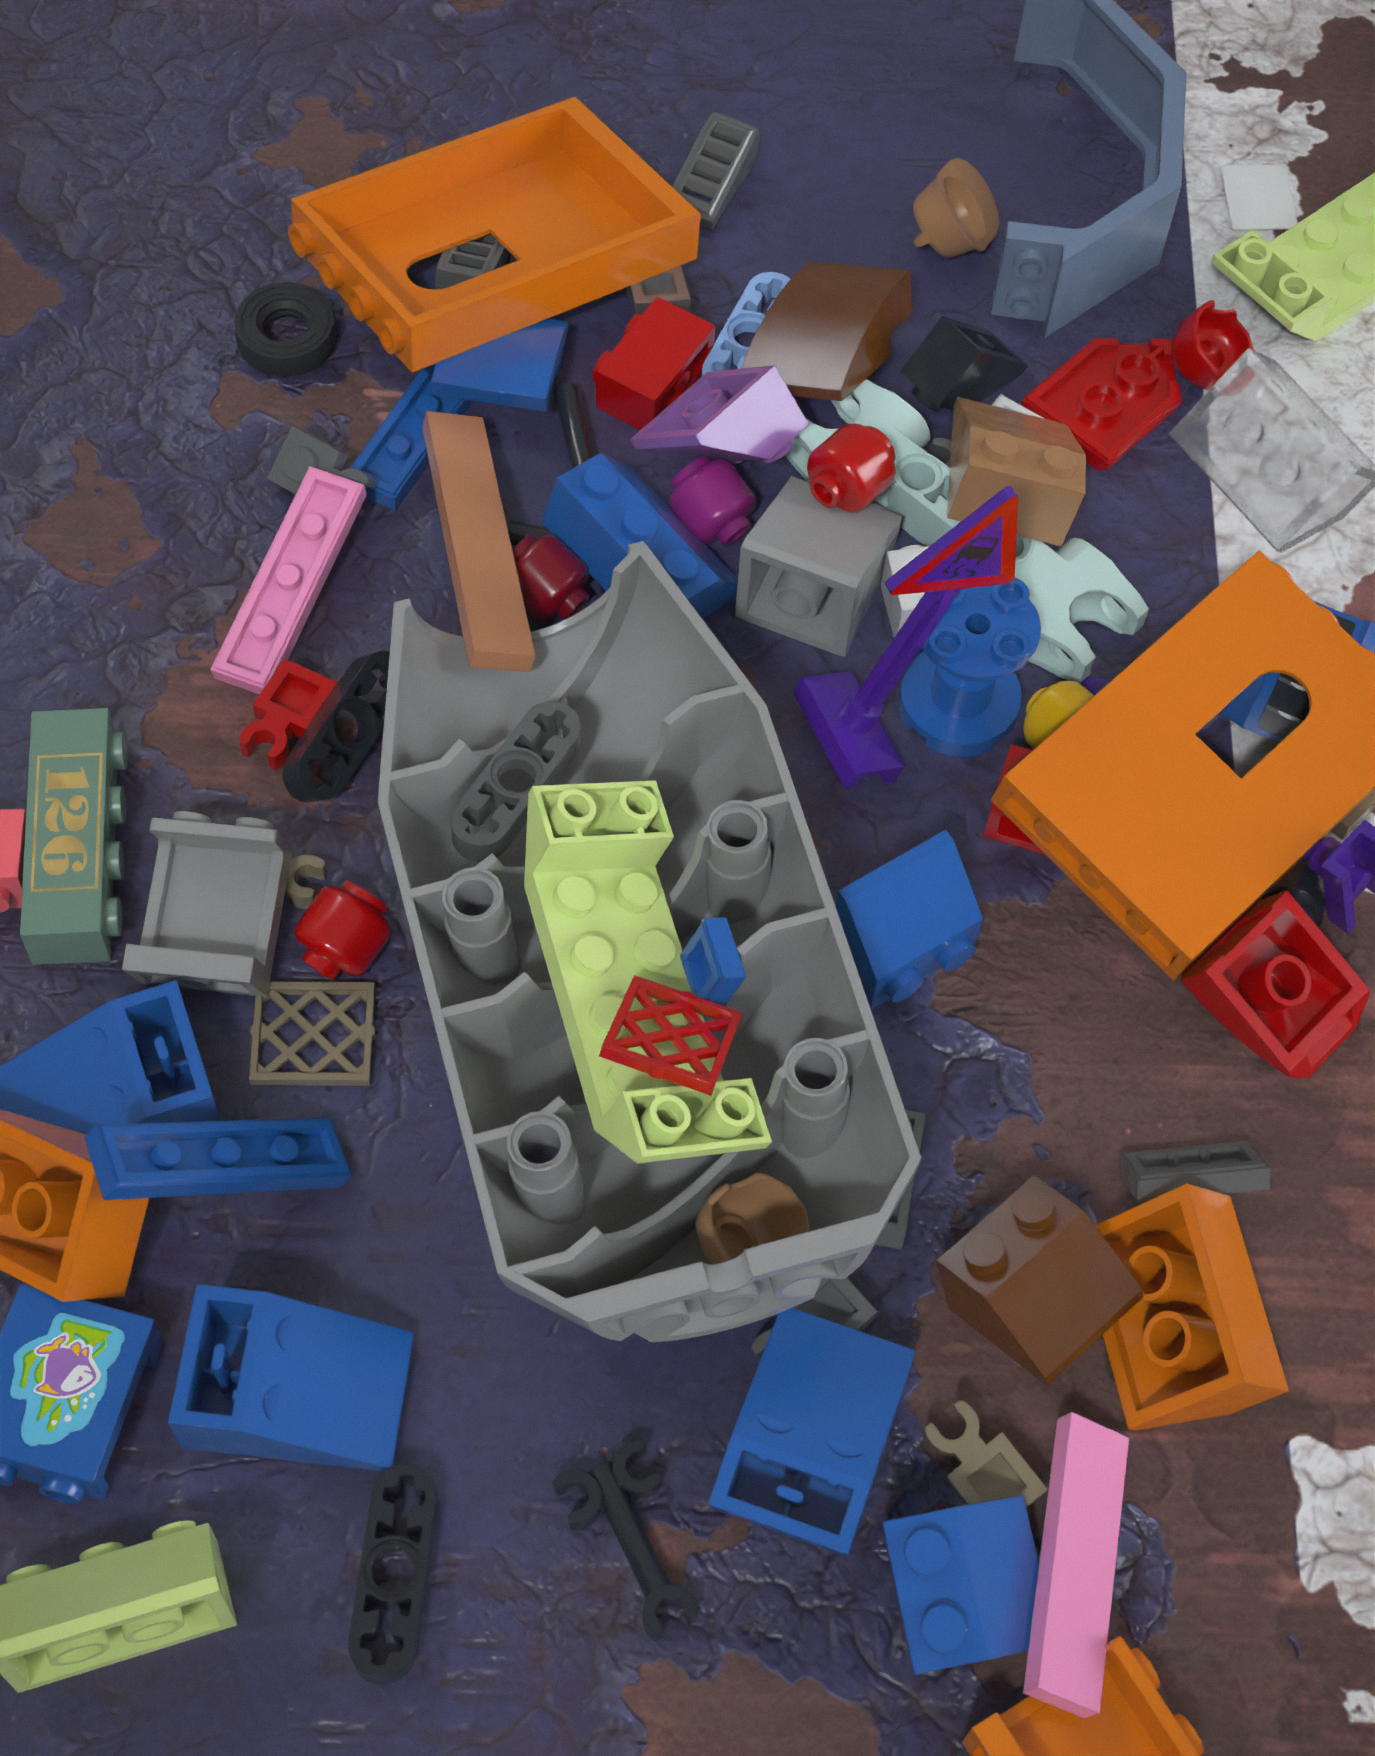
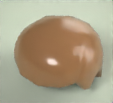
M754 1173L741 1181L732 1184L726 1183L705 1199V1204L699 1209L696 1220L701 1252L711 1265L730 1261L740 1256L745 1249L811 1231L807 1209L793 1189L764 1173Z

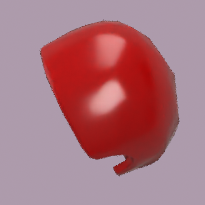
M1210 300L1197 308L1178 325L1172 343L1175 366L1184 379L1199 388L1210 391L1231 390L1249 374L1255 352L1249 332L1237 319V311L1234 309H1215V301Z

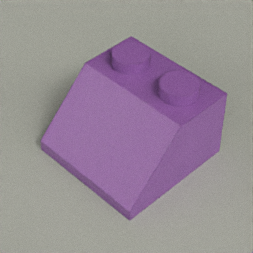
M772 365L707 372L633 436L630 441L637 450L692 461L708 456L711 461L724 459L733 465L751 460H762L764 463H770L786 455L793 448L791 440L809 424L776 366Z

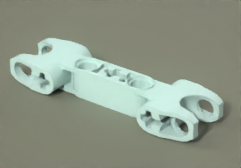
M866 379L843 401L831 400L836 407L837 413L847 424L856 423L877 428L886 435L894 447L896 455L894 481L872 503L901 515L900 527L925 547L931 546L961 522L947 518L950 468L937 457L923 449L930 441V430L922 415L894 392ZM852 395L857 399L859 404L852 398ZM807 420L809 425L791 440L793 448L785 456L805 481L810 483L807 471L810 453L838 429H825ZM1021 536L1016 537L1015 578L1024 582L1028 587L1029 599L1037 609L1041 624V634L1037 649L1028 661L1065 680L1081 683L1091 674V666L1096 656L1090 649L1087 640L1077 631L1073 624L1078 621H1095L1117 633L1133 635L1144 625L1149 608L1138 591L1124 577L1113 561L1085 540L1079 538L1069 539L1058 550L1054 551L1041 541ZM1114 599H1116L1119 603L1122 604L1126 612L1115 602ZM1063 650H1064L1073 660L1069 659V658L1066 656V654L1063 652Z

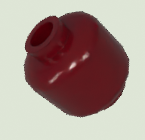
M529 534L512 550L526 614L533 621L547 623L558 615L563 620L575 615L590 597L583 589L588 581L589 567L557 536L543 535L537 539L533 534Z

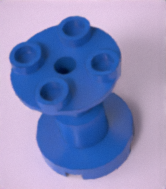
M1015 578L1009 584L965 588L959 591L943 618L922 646L923 652L916 656L904 672L898 696L900 717L907 729L910 731L912 726L919 735L925 738L924 745L933 751L954 757L981 755L993 749L994 742L1002 739L1006 734L1008 737L1014 729L1022 703L1021 686L1014 671L1022 668L1034 654L1041 634L1039 614L1029 599L1028 587L1021 580Z

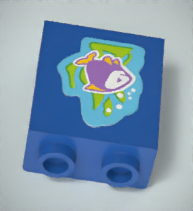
M20 1283L0 1332L1 1486H12L14 1479L19 1478L41 1484L39 1488L41 1494L66 1504L80 1505L83 1496L99 1501L105 1500L109 1485L104 1479L105 1471L145 1365L153 1368L156 1367L165 1343L155 1319L84 1300L62 1302L35 1287Z

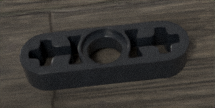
M378 651L356 658L350 664L285 759L282 769L283 782L289 794L296 800L303 803H313L329 800L339 795L384 729L389 651ZM379 669L382 672L379 683L384 690L369 694L377 680L371 671ZM369 694L365 700L358 697ZM342 709L350 712L357 722V736L351 744L342 740L336 730V717ZM328 753L336 756L325 759ZM324 759L316 773L322 783L312 785L310 780L313 776V771L308 764Z
M399 1464L385 1470L375 1481L371 1493L348 1649L356 1671L365 1680L374 1684H391L402 1679L413 1667L418 1651L438 1513V1497L431 1476L424 1469L412 1464ZM402 1485H413L416 1498L425 1500L423 1505L411 1506L406 1527L409 1537L421 1535L419 1543L403 1536L394 1535L397 1521L394 1504L386 1501L387 1496H399ZM381 1530L392 1534L391 1536L378 1538ZM389 1554L405 1555L415 1565V1576L412 1582L405 1589L398 1592L384 1591L373 1580L376 1564ZM370 1602L388 1610H400L411 1607L410 1614L407 1617L394 1611L391 1627L395 1643L404 1646L402 1652L389 1653L386 1665L374 1664L372 1652L363 1648L365 1641L377 1640L382 1620L380 1610L367 1612V1606Z

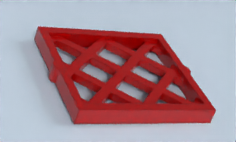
M634 975L602 1044L599 1057L642 1071L653 1078H662L711 1096L743 1013L696 997L691 992H682ZM636 997L644 1009L629 1011ZM650 997L669 1004L656 1006ZM682 1013L691 1025L674 1028L665 1016ZM696 1013L715 1020L703 1022ZM653 1019L661 1031L644 1033L636 1021ZM624 1025L632 1036L617 1039ZM727 1029L722 1043L712 1034V1032ZM699 1035L708 1047L692 1050L683 1038ZM670 1040L679 1053L662 1056L653 1044ZM640 1046L647 1056L627 1049ZM716 1057L709 1072L700 1060ZM688 1063L695 1073L674 1065Z

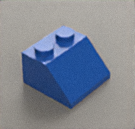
M946 830L838 890L835 904L870 1009L888 999H891L894 1003L902 1001L912 995L922 985L925 977L941 968L946 972L955 970L967 962L976 951L975 945L983 922V917L955 842Z
M1024 1496L953 1507L882 1522L881 1527L911 1669L914 1675L1028 1651L1039 1563Z

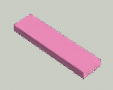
M309 466L210 669L214 679L260 694L284 658L289 659L366 498L367 493L364 484Z
M1071 1412L1057 1419L1023 1693L1082 1718H1087L1100 1713L1106 1659L1105 1645L1108 1641L1129 1438Z

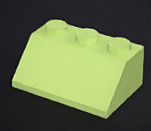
M190 1520L170 1523L155 1530L152 1533L153 1540L126 1548L119 1542L105 1543L82 1552L79 1556L80 1562L53 1570L46 1564L32 1565L10 1573L6 1577L7 1584L0 1585V1674L20 1693L237 1626L218 1541L209 1523L196 1526V1523Z

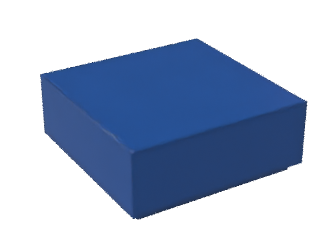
M727 918L704 919L680 954V959L691 993L696 997L726 1006L746 978V974Z

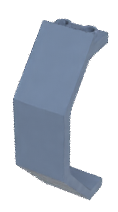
M1024 0L1015 45L1014 61L1050 65L1066 71L1136 145L1143 155L1142 191L1090 226L1071 229L1008 221L996 288L992 297L991 315L1046 321L1045 338L1160 263L1181 190L1187 72L1114 0Z

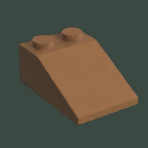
M957 397L953 409L947 518L962 521L1003 488L1011 486L1018 496L1017 536L1062 546L1085 496L1086 454L1068 425Z

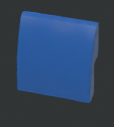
M546 319L436 363L431 381L433 395L547 412L554 376H558L568 331V322Z

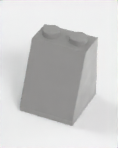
M791 476L746 536L741 546L735 617L845 658L882 581L887 551L896 550L902 516L890 512L875 503H870L858 513H850L837 506L827 508L815 499L811 493L809 482Z

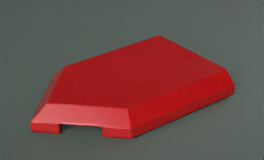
M1094 338L1026 395L1021 401V406L1044 419L1067 424L1086 454V463L1096 470H1108L1180 407L1181 395L1179 383H1177L1175 376L1173 339L1150 338L1149 344L1118 343V338Z

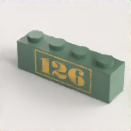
M108 708L31 712L20 937L32 965L111 961L112 937L122 935V905L119 897L113 898V880L124 878V851L122 842L115 841V824H125L126 821L125 792L123 786H117V770L127 769L128 749L125 732H115Z

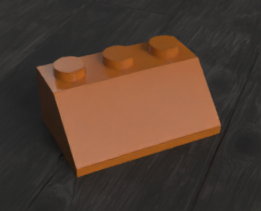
M1184 1184L1095 1225L1143 1290V1298L1103 1334L1128 1430L1137 1431L1230 1415L1289 1392L1231 1196L1191 1184Z

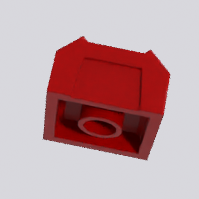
M1288 890L1262 899L1254 904L1182 972L1180 979L1195 998L1226 1029L1263 1060L1290 1078H1309L1356 1029L1370 996V991L1366 984Z

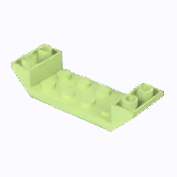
M1375 173L1270 242H1267L1252 229L1214 254L1211 263L1291 332L1317 342L1375 302Z
M656 780L532 786L528 793L524 888L594 1130L636 1163L767 1148L772 1143L752 1078L723 1081L720 1072L713 1093L710 1096L662 1078H653L642 1071L599 1057L602 1044L634 975L682 992H691L680 959L682 948L655 866L674 838ZM636 997L629 1011L644 1009ZM650 997L656 1006L669 1004ZM682 1013L665 1016L674 1028L691 1025ZM696 1013L699 1016V1018L703 1022H705L703 1015ZM653 1019L636 1021L644 1033L661 1031ZM624 1025L617 1039L632 1036ZM699 1035L683 1038L692 1050L708 1047ZM670 1040L653 1044L662 1056L679 1053ZM640 1046L627 1049L647 1056ZM716 1057L700 1060L709 1072ZM688 1063L674 1065L695 1073Z

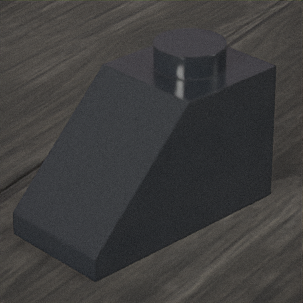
M941 316L901 369V372L915 385L911 391L914 397L929 409L938 412L941 408L953 410L957 397L981 402L1022 375L1028 365L991 331Z

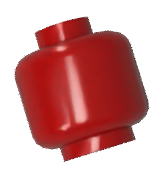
M856 423L841 426L809 455L807 462V471L810 479L809 487L815 499L827 508L837 506L850 513H858L892 485L894 481L896 455L892 443L884 433L872 426H863Z
M346 880L341 888L332 885L324 886L319 890L294 930L298 942L307 949L301 961L334 981L340 971L353 977L363 976L391 936V925L388 919L384 917L389 908L372 894Z

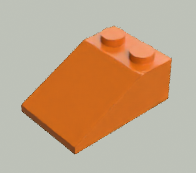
M0 1109V1270L62 1302L124 1297L149 1198L104 1200L84 1139L86 1134Z

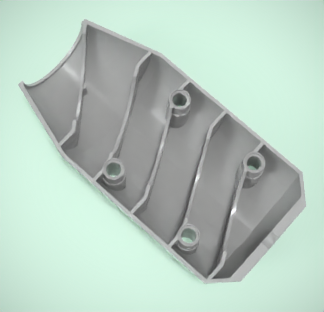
M644 541L628 544L627 556L613 569L611 587L594 603L557 624L530 632L535 651V659L530 672L469 667L463 636L450 634L429 625L416 613L410 598L396 601L393 607L378 805L495 1266L502 1283L520 1296L601 1337L622 1341L635 1333L650 1342H665L718 1333L768 1318L814 1298L822 1278L844 1280L861 1266L869 1256L918 1170L921 1155L766 703ZM546 701L562 702L573 708L581 721L579 752L555 785L656 780L674 838L655 866L682 951L704 919L726 917L746 974V978L725 1006L740 1011L743 1014L723 1064L721 1075L723 1081L752 1078L772 1143L767 1148L636 1163L594 1130L524 888L527 823L507 850L498 858L490 854L481 862L468 860L456 851L452 842L451 814L453 809L533 706ZM555 727L550 733L541 731V745L536 753L541 759L542 748L554 735L563 738V729ZM512 769L503 773L498 782L504 789L510 792H523L532 787L535 779L525 770ZM492 802L491 814L482 825L474 826L469 823L470 835L477 836L482 830L493 833L492 816L497 807ZM703 1015L705 1022L715 1020ZM727 1029L715 1031L712 1034L722 1043ZM754 1173L768 1174L793 1189L807 1209L811 1228L810 1232L745 1249L740 1256L724 1263L711 1265L701 1252L696 1220L699 1209L705 1204V1199L715 1190L726 1183L732 1184L748 1178Z

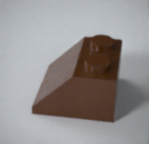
M1035 1175L937 1259L948 1309L1046 1386L1143 1298L1142 1288L1085 1211Z

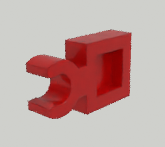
M284 658L252 704L255 718L259 720L247 725L240 735L239 744L242 755L249 758L258 745L271 743L273 747L270 748L267 754L269 766L276 771L280 769L290 753L289 740L293 735L298 738L302 736L338 682Z

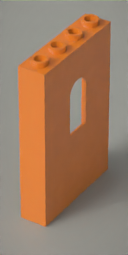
M572 97L291 198L292 224L288 227V235L296 254L301 258L305 257L315 267L324 284L329 289H335L348 303L355 318L358 321H364L379 337L383 348L389 354H395L413 373L488 341L513 333L696 260L701 213L580 100ZM490 233L518 260L444 289L422 288L411 282L406 274L408 268L419 260Z
M1258 550L1003 777L991 801L1174 981L1292 869L1319 840L1331 832L1375 790V653L1367 648H1363L1339 625L1338 620L1331 611L1317 605L1294 583L1293 578L1285 568L1271 562ZM1267 673L1289 675L1296 679L1307 692L1310 703L1308 715L1284 740L1244 777L1240 778L1195 734L1258 677Z

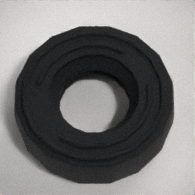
M294 282L270 283L256 289L240 303L234 318L235 336L239 351L249 365L265 374L286 377L302 375L314 370L331 356L337 340L335 315L332 306L322 293L304 284ZM282 317L299 318L308 326L302 337L293 341L283 342L268 338L264 330L269 322Z

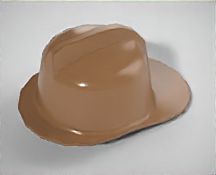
M960 158L948 161L937 173L936 178L913 202L914 216L920 231L912 243L915 247L930 244L939 255L946 259L974 249L978 252L984 251L996 236L1000 226L996 202L986 181L977 169L966 160Z

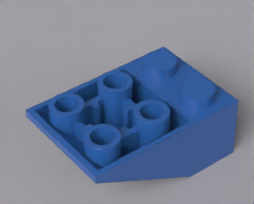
M177 980L110 1000L0 1066L1 1110L86 1135L95 1125L221 1121Z
M196 1284L168 1424L179 1447L183 1449L385 1471L394 1464L414 1332L269 1292Z
M794 1308L778 1313L732 1432L708 1505L713 1510L849 1558L916 1350Z

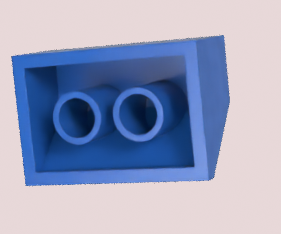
M600 453L556 478L541 522L553 535L562 540L587 564L590 571L589 574L605 591L611 587L613 569L628 554V544L644 541L702 619L736 599L738 579L689 530L675 512L629 464Z

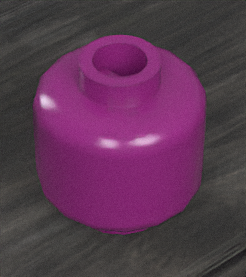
M708 456L700 457L683 468L671 481V486L674 490L670 496L669 507L704 544H710L719 540L723 546H728L741 538L752 527L747 518L755 508L756 496L728 460L716 459L711 461Z

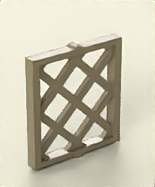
M270 982L267 997L255 996L254 1022L250 1027L252 1038L250 1085L370 1086L373 1041L376 1039L374 1028L375 982ZM281 995L304 996L291 1006ZM326 995L350 996L337 1006ZM271 999L284 1012L266 1026L262 1022L263 1004ZM317 999L330 1013L316 1025L312 1026L299 1012L313 1000ZM362 999L367 1004L366 1021L359 1027L345 1012ZM292 1019L305 1034L288 1047L274 1033ZM338 1019L351 1034L334 1047L321 1033ZM268 1040L281 1054L263 1068L259 1064L260 1045ZM314 1040L327 1055L310 1068L296 1054ZM360 1040L364 1044V1063L356 1068L342 1054ZM290 1061L300 1072L276 1071L286 1062ZM336 1061L347 1073L322 1071Z

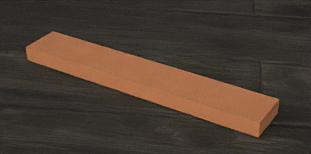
M426 411L422 429L469 667L530 672L535 659V651L483 417Z

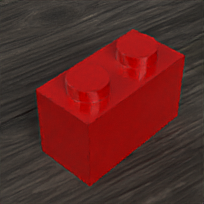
M657 296L643 314L636 313L631 318L622 340L613 351L606 350L599 357L592 375L593 381L596 382V408L638 430L643 429L702 377L703 363L714 345L715 325Z

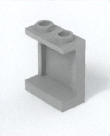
M188 811L174 812L173 819L152 818L149 832L158 839V850L140 945L126 944L122 970L145 985L158 986L177 980L179 988L267 997L293 848L277 830H274L275 825L266 820L251 817L237 818L235 825L215 824L206 815Z

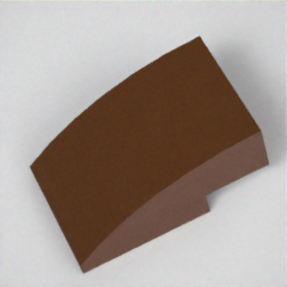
M808 261L785 285L767 311L747 351L741 369L775 365L792 396L843 401L891 356L889 334L913 313L910 270Z

